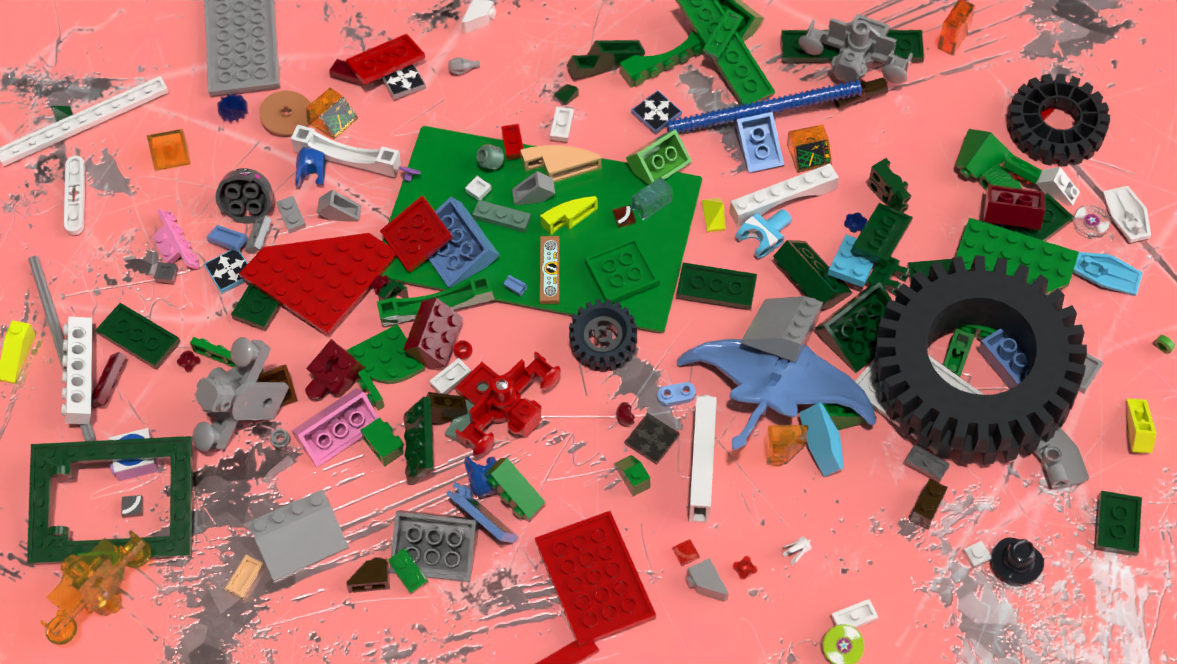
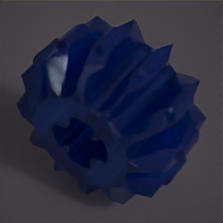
M235 92L233 95L227 93V97H221V101L217 102L218 114L224 121L228 120L231 123L235 120L238 122L239 118L244 119V114H248L247 101H245L242 95L237 96Z

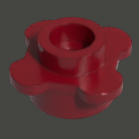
M379 275L373 280L372 287L376 290L375 293L377 295L389 283L388 276Z
M192 351L183 352L177 360V364L183 366L185 371L188 372L192 371L195 364L200 363V358L195 356Z

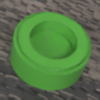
M1159 335L1155 340L1158 349L1164 353H1171L1175 348L1174 342L1165 335Z

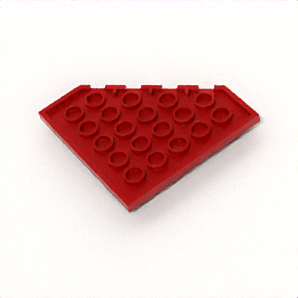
M370 233L263 247L243 268L239 275L242 279L328 336L371 288L373 280L377 276L382 275L398 256L389 245Z

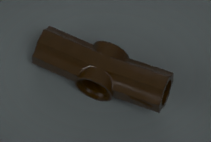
M882 77L867 82L858 80L861 84V95L858 96L856 94L855 97L851 95L850 98L844 97V99L839 98V100L833 99L835 106L841 110L854 103H864L867 98L888 93L886 79Z

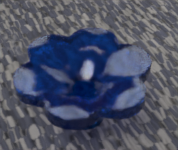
M858 212L848 214L844 226L849 228L852 233L861 232L867 223V219Z

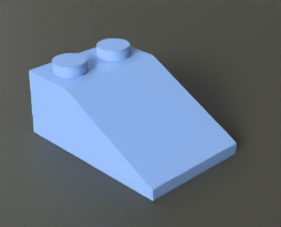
M773 112L736 120L735 126L748 173L784 165Z

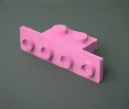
M159 209L157 212L164 225L152 238L165 263L173 264L179 257H182L186 266L198 270L200 268L197 261L198 258L192 252L190 243L185 239L183 230L178 226L175 215L170 211L167 212Z

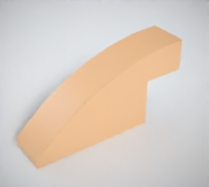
M544 145L520 150L521 161L525 171L543 167L546 175L553 178V182L602 168L601 156L599 154L572 146Z

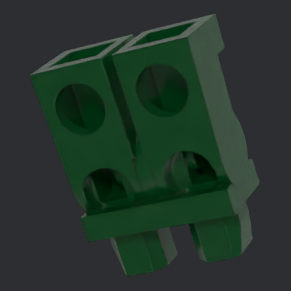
M884 158L871 167L867 186L886 206L904 212L908 209L909 205L907 202L912 196L907 191L909 184L906 181L902 182V178L892 172L890 169L891 162Z

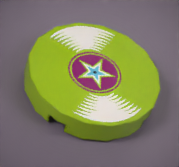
M847 624L831 627L824 634L822 640L824 655L832 664H855L862 657L865 649L861 633L855 627Z

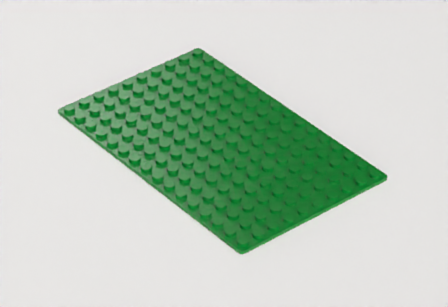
M422 126L408 164V168L419 170L421 174L412 175L411 181L403 179L389 222L422 195L435 211L450 197H453L460 201L473 217L472 214L478 200L466 193L465 188L478 176L491 185V191L482 201L531 214V220L524 233L474 219L500 256L485 269L451 288L469 281L470 278L488 274L494 301L571 316L574 314L578 316V309L581 306L585 310L587 302L591 301V304L595 305L596 299H601V303H606L585 262V257L636 237L657 274L660 285L617 302L621 303L622 309L624 307L629 309V315H633L638 329L664 333L701 189L702 177L675 172L651 187L633 174L628 163L601 158V169L554 182L555 194L544 202L515 205L512 189L536 171L546 175L543 167L525 171L521 158L507 160L504 141L501 139ZM489 144L502 149L504 162L498 169L491 170L479 165L476 156L482 146ZM523 144L524 149L536 147L534 145ZM595 196L598 198V209L571 229L564 225L550 235L541 226L540 215L560 204L584 197ZM630 206L629 217L622 223H618V220L626 215V207ZM540 236H559V304H540ZM383 237V240H382V241H383L384 243H386L387 245H389V243H388V242L386 241V239ZM397 257L382 274V276L387 275L388 280L393 279L396 282L443 291L451 289L444 282L429 259L425 260L410 273ZM508 275L526 284L527 289L522 296L505 288L504 283Z

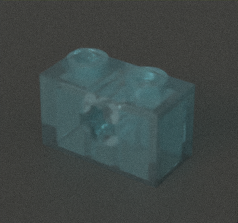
M662 177L658 178L632 196V209L643 220L647 219L672 201L673 188Z

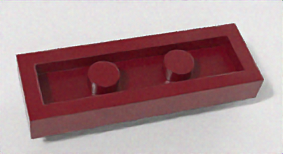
M121 352L110 355L91 396V407L97 408L108 402L109 392L117 382L116 377L124 366L123 361L126 355Z

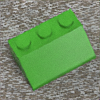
M676 129L663 133L625 157L633 174L651 187L692 162Z

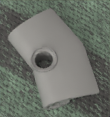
M1057 427L1054 436L1047 443L1041 438L1037 449L1033 452L1040 458L1041 466L1046 470L1052 488H1065L1089 480L1079 448L1061 427Z

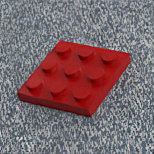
M423 195L380 230L410 273L453 238V235Z

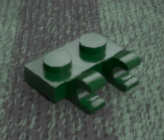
M891 257L886 266L880 263L876 264L866 281V285L869 286L880 282L884 288L896 296L897 289L901 286V283L891 280L893 275H896L898 279L906 282L910 269L900 266V260Z

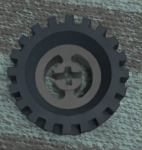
M596 299L595 305H592L591 301L587 302L585 310L581 306L578 309V316L576 314L573 315L572 323L569 325L571 349L575 354V358L578 361L581 359V364L584 367L589 364L590 370L596 371V367H600L601 372H606L607 367L614 371L617 364L623 367L625 359L631 360L632 352L635 353L637 327L633 315H629L628 308L624 307L622 309L621 303L617 301L615 305H612L610 299H606V303H601V299ZM607 327L616 332V339H612V331H608ZM592 335L595 336L596 345L600 344V347L595 346L590 341Z

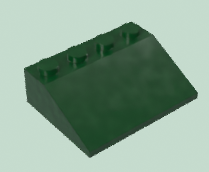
M880 282L869 285L815 327L825 344L855 373L875 358L879 324L881 318H884L886 305L891 299Z

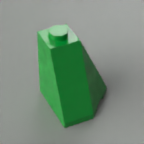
M969 129L955 166L960 170L962 176L966 178H979L982 173L997 164L1003 163L1009 153H1013L991 132Z

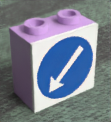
M145 428L109 437V440L153 437L149 429ZM157 459L113 461L110 464L112 474L116 475L119 481L159 472Z

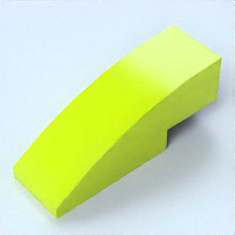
M595 196L584 197L560 204L540 215L541 226L550 235L564 225L571 229L598 209V198Z

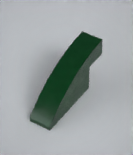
M595 40L587 55H572L567 63V67L573 78L595 76L620 68V62L634 55L644 56L646 52L639 40Z

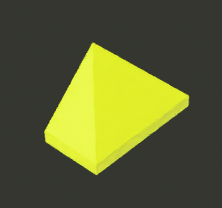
M720 198L702 200L707 233L725 231L724 203Z

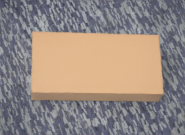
M245 555L226 585L225 591L243 600L264 567L263 562Z

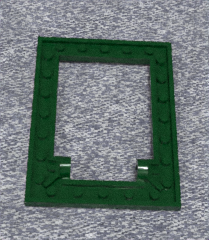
M191 436L31 444L27 564L77 562L78 553L119 551L124 560L192 556L193 438ZM171 458L170 536L70 541L69 527L51 526L52 478H58V475L71 477L72 463Z

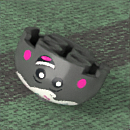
M238 168L228 172L221 179L215 198L217 206L222 213L225 212L228 216L234 218L233 221L250 224L255 223L256 219L265 216L269 212L273 202V190L267 178L260 172L249 168ZM246 203H247V206H246V207H247V210H248L250 213L254 214V215H252V216H243V215H241V213L243 212V209H244Z

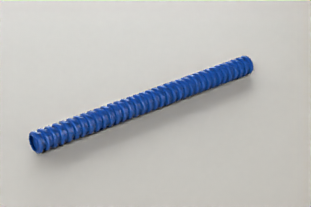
M857 79L855 82L839 83L838 86L834 84L833 87L829 85L827 88L811 89L810 92L806 90L805 93L801 91L800 94L796 92L794 95L778 96L777 99L775 97L772 100L768 98L767 101L750 102L749 105L748 103H745L744 106L740 104L739 107L735 105L734 108H723L721 111L717 109L716 112L714 110L711 113L707 111L706 114L690 115L688 118L687 116H684L683 119L679 117V120H676V118L673 121L668 120V131L676 129L679 134V132L684 133V131H695L697 128L701 130V127L705 129L706 126L712 127V125L717 126V124H728L729 121L733 123L737 119L769 112H784V110L789 111L790 108L794 110L795 107L799 109L800 106L817 105L818 102L822 104L823 101L827 103L828 100L832 102L833 99L850 98L851 95L855 97L856 94L860 96L862 93L861 84Z

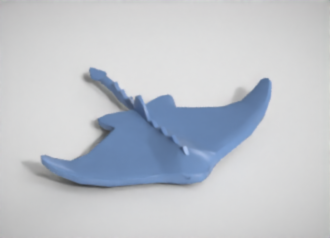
M742 339L705 342L687 350L677 359V365L679 366L699 361L716 366L738 385V387L730 392V398L739 402L759 404L740 435L732 438L733 450L747 444L746 438L754 429L759 417L765 415L767 407L786 417L794 418L798 414L797 404L836 403L855 410L866 420L868 425L876 424L874 408L865 391L849 375L820 358L807 345L803 348L797 362L742 344Z

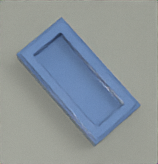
M216 225L206 237L210 243L237 252L248 240L246 234Z

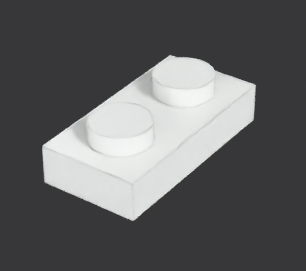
M556 107L550 140L568 142L574 109Z
M458 358L432 378L429 383L438 393L447 394L471 370Z
M870 599L832 613L831 618L835 626L847 624L859 628L878 620V615Z

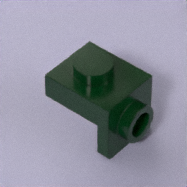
M393 279L386 287L379 291L378 295L379 301L393 297L396 298L397 296L409 298L407 287Z

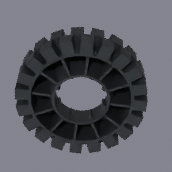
M1051 74L1042 75L1040 81L1037 77L1030 79L1027 85L1023 84L1018 88V92L1015 93L1010 105L1007 129L1011 131L1010 138L1012 142H1019L1017 148L1023 154L1030 150L1029 158L1036 162L1040 156H1043V164L1052 166L1054 159L1057 160L1058 167L1068 166L1069 160H1071L1073 165L1082 163L1083 158L1086 160L1094 156L1095 151L1098 152L1101 148L1110 124L1109 107L1107 102L1102 103L1103 96L1097 91L1091 94L1094 87L1088 82L1080 87L1081 79L1074 76L1071 77L1070 82H1066V74H1057L1055 80L1052 79ZM1049 107H1062L1069 110L1075 116L1077 124L1069 129H1056L1043 121L1040 112Z

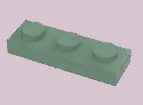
M482 200L478 201L472 214L473 219L524 233L531 220V214Z

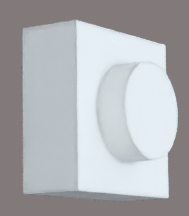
M477 176L465 188V191L479 201L491 191V185Z
M982 541L963 550L973 569L991 561V555Z

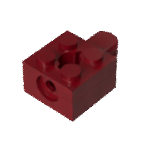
M331 339L306 368L315 377L305 388L307 396L316 401L321 400L329 390L342 397L358 378V372L366 367L341 345Z

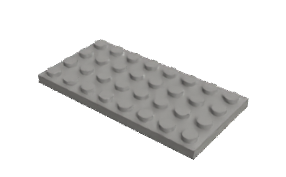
M204 0L209 96L280 88L274 0Z

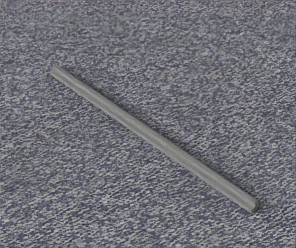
M34 255L29 257L28 261L62 367L63 355H66V351H63L64 336L38 256ZM91 422L89 424H80L84 440L96 441Z

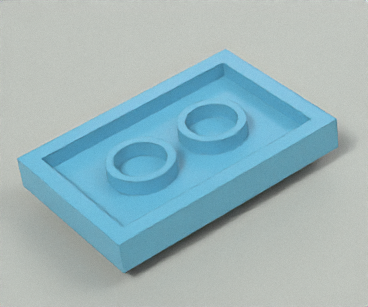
M845 235L829 268L828 275L864 287L875 261L852 252V246L857 238Z

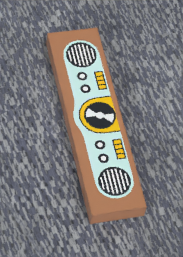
M540 236V304H559V236Z

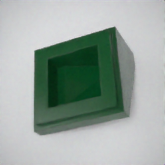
M566 84L555 92L554 96L567 105L579 96V88Z
M51 106L57 122L73 115L70 106Z

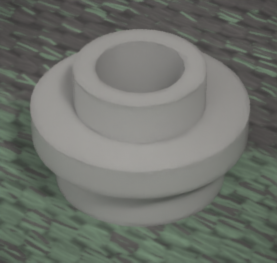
M276 429L270 436V442L276 448H283L290 442V435L286 430Z

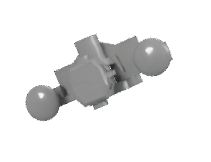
M859 14L856 15L852 23H845L830 18L829 28L826 32L815 29V20L812 19L807 35L799 38L800 48L810 55L822 53L824 49L822 43L839 48V54L834 56L831 66L836 78L844 82H855V80L864 77L868 70L867 66L872 65L874 61L886 64L882 68V74L889 82L902 84L908 78L906 72L911 64L913 54L910 53L908 59L894 55L896 40L886 36L890 25Z
M245 337L237 338L231 346V358L236 366L227 372L221 367L214 368L208 377H202L198 381L195 393L198 404L204 413L214 412L213 415L218 419L214 421L213 425H210L208 422H200L195 426L192 438L198 450L207 451L212 446L215 449H225L238 420H274L289 386L284 382H256L271 351V348L263 340L249 341Z

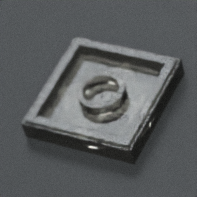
M647 413L625 440V445L657 465L679 438L680 433Z

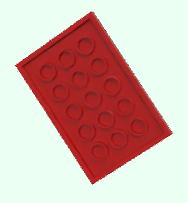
M611 511L535 537L536 545L579 647L656 619L655 610Z

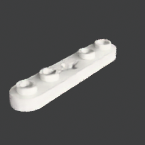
M72 156L68 158L65 164L64 228L68 234L78 235L84 229L85 163L80 156ZM75 189H76V192H77V195H76V197H75V200H76V201H74V200H73V197H72V196L74 195V190H75Z

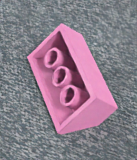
M356 388L291 431L314 465L319 467L361 439L360 430L379 417L365 393Z

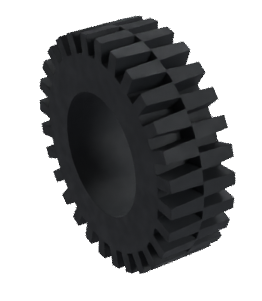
M975 255L970 270L965 269L962 256L952 258L948 273H946L939 261L931 265L928 278L921 271L912 275L910 288L903 283L897 289L895 301L890 299L886 305L884 318H881L874 359L875 383H879L878 396L880 402L887 401L886 414L891 421L901 417L900 431L906 437L915 430L918 432L917 445L924 450L928 448L932 441L939 443L938 456L944 459H948L951 449L954 448L961 450L960 463L970 464L975 452L982 453L983 465L994 464L998 453L1001 451L1006 462L1017 458L1021 447L1024 448L1027 454H1030L1037 449L1041 438L1047 443L1054 436L1057 427H1062L1066 422L1085 374L1086 365L1084 363L1087 356V345H1082L1085 332L1082 324L1074 325L1077 312L1073 305L1062 309L1065 295L1059 288L1046 295L1049 279L1040 274L1031 285L1027 283L1029 267L1020 264L1014 276L1006 274L1008 259L999 257L993 271L985 270V256ZM980 325L995 330L1001 329L1004 331L1003 334L1015 340L1021 351L1026 354V361L1028 360V369L1030 370L1028 376L1010 390L990 395L972 394L955 388L946 382L934 369L927 349L939 335L955 327Z

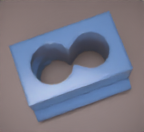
M508 275L504 283L506 289L519 296H522L527 289L524 282L511 275Z

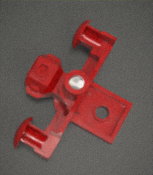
M535 352L534 360L526 368L524 360L521 359L509 372L499 376L481 362L455 387L456 392L474 405L469 410L471 423L462 432L457 429L455 431L456 438L466 446L468 444L474 447L473 456L480 457L491 448L494 442L493 433L485 434L482 431L491 421L496 423L508 421V429L512 433L527 436L540 423L542 406L535 400L521 399L520 392L535 377L542 381L540 389L547 390L551 388L560 377V366L553 368L546 362L543 356ZM481 384L488 386V389L485 391H480L477 388Z

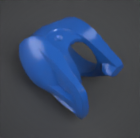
M302 147L296 158L295 186L300 188L303 179L313 172L318 175L315 181L316 184L324 185L325 153L314 148Z
M469 456L464 459L471 489L479 497L491 495L497 491L486 482L487 478L483 475L497 461L495 457L487 458V465L476 464Z

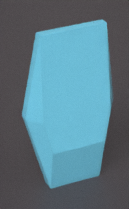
M1079 252L1073 270L1074 273L1101 287L1133 296L1137 295L1143 273L1113 255Z
M822 402L800 412L799 415L809 449L823 476H829L843 469L840 433Z

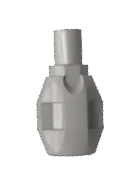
M457 57L448 62L449 72L453 74H464L472 70V68H480V61H471L463 57Z

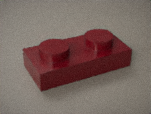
M335 60L329 70L330 76L362 85V82L346 65V61Z

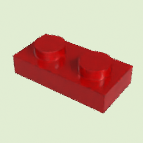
M519 124L501 126L507 160L521 158L520 150L524 148Z

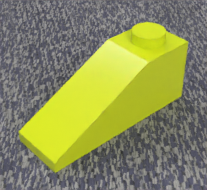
M11 321L5 335L0 359V381L16 384L36 337L29 323Z
M1127 398L1128 435L1131 450L1137 453H1152L1157 433L1147 400Z

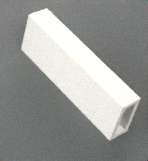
M709 395L697 396L689 522L709 523L717 397Z

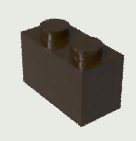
M929 479L913 510L910 522L929 530L944 500L948 487Z

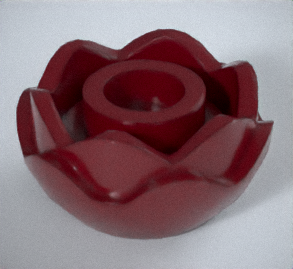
M622 402L617 407L619 421L627 426L635 423V416L632 414V407L628 402Z

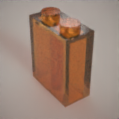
M965 0L957 1L943 22L937 49L954 56L970 31L976 5Z

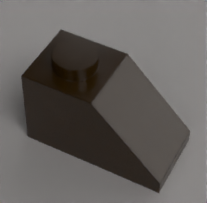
M428 392L426 397L431 398V423L443 424L468 412L464 396Z
M376 557L365 561L347 581L349 593L390 589L387 559Z

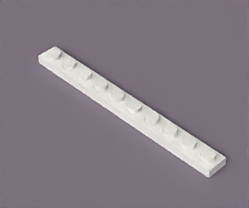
M161 76L0 147V161L4 167L169 93L168 88Z

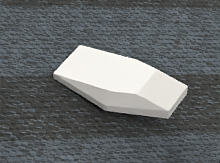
M1129 186L1103 191L1102 194L1111 219L1127 240L1131 243L1149 239L1151 237L1147 208Z

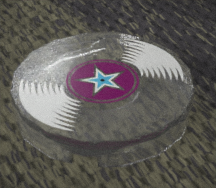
M1088 204L1076 210L1072 223L1079 235L1089 239L1093 237L1101 238L1107 234L1111 225V218L1102 207Z

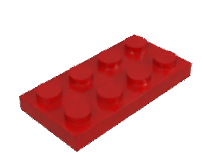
M406 33L346 59V65L365 85L425 59V53Z

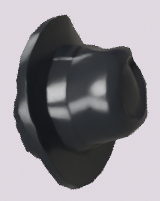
M1004 538L994 547L991 555L993 569L998 575L1013 584H1030L1037 580L1044 569V557L1033 546V543L1026 539Z

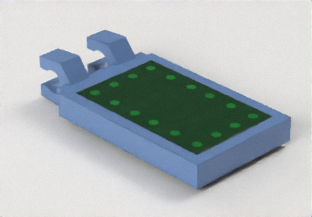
M454 483L452 485L458 489L459 493L456 492L454 494V492L448 491L446 494L454 502L459 504L500 541L516 542L519 536L474 499L472 489L463 484Z

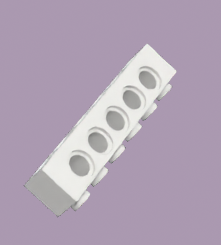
M68 316V323L63 325V335H67V340L63 339V351H66V355H63L62 367H66V371L62 372V383H66V388L62 387V399H65V404H62L61 416H65V423L89 424L91 416L92 318Z

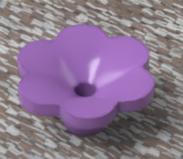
M399 166V169L405 173L404 180L411 181L412 175L421 174L419 170Z

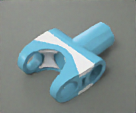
M785 209L779 210L768 220L764 219L759 213H756L739 228L735 237L739 241L748 238L759 240L761 243L754 255L761 259L782 245L785 237L779 231L790 224L792 218Z

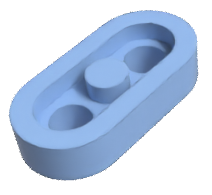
M688 382L663 386L658 390L657 400L659 404L665 407L690 403L695 399L696 389L693 384Z

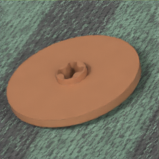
M278 91L267 96L261 103L259 109L260 121L273 134L292 136L297 125L310 126L313 120V107L310 101L298 92Z

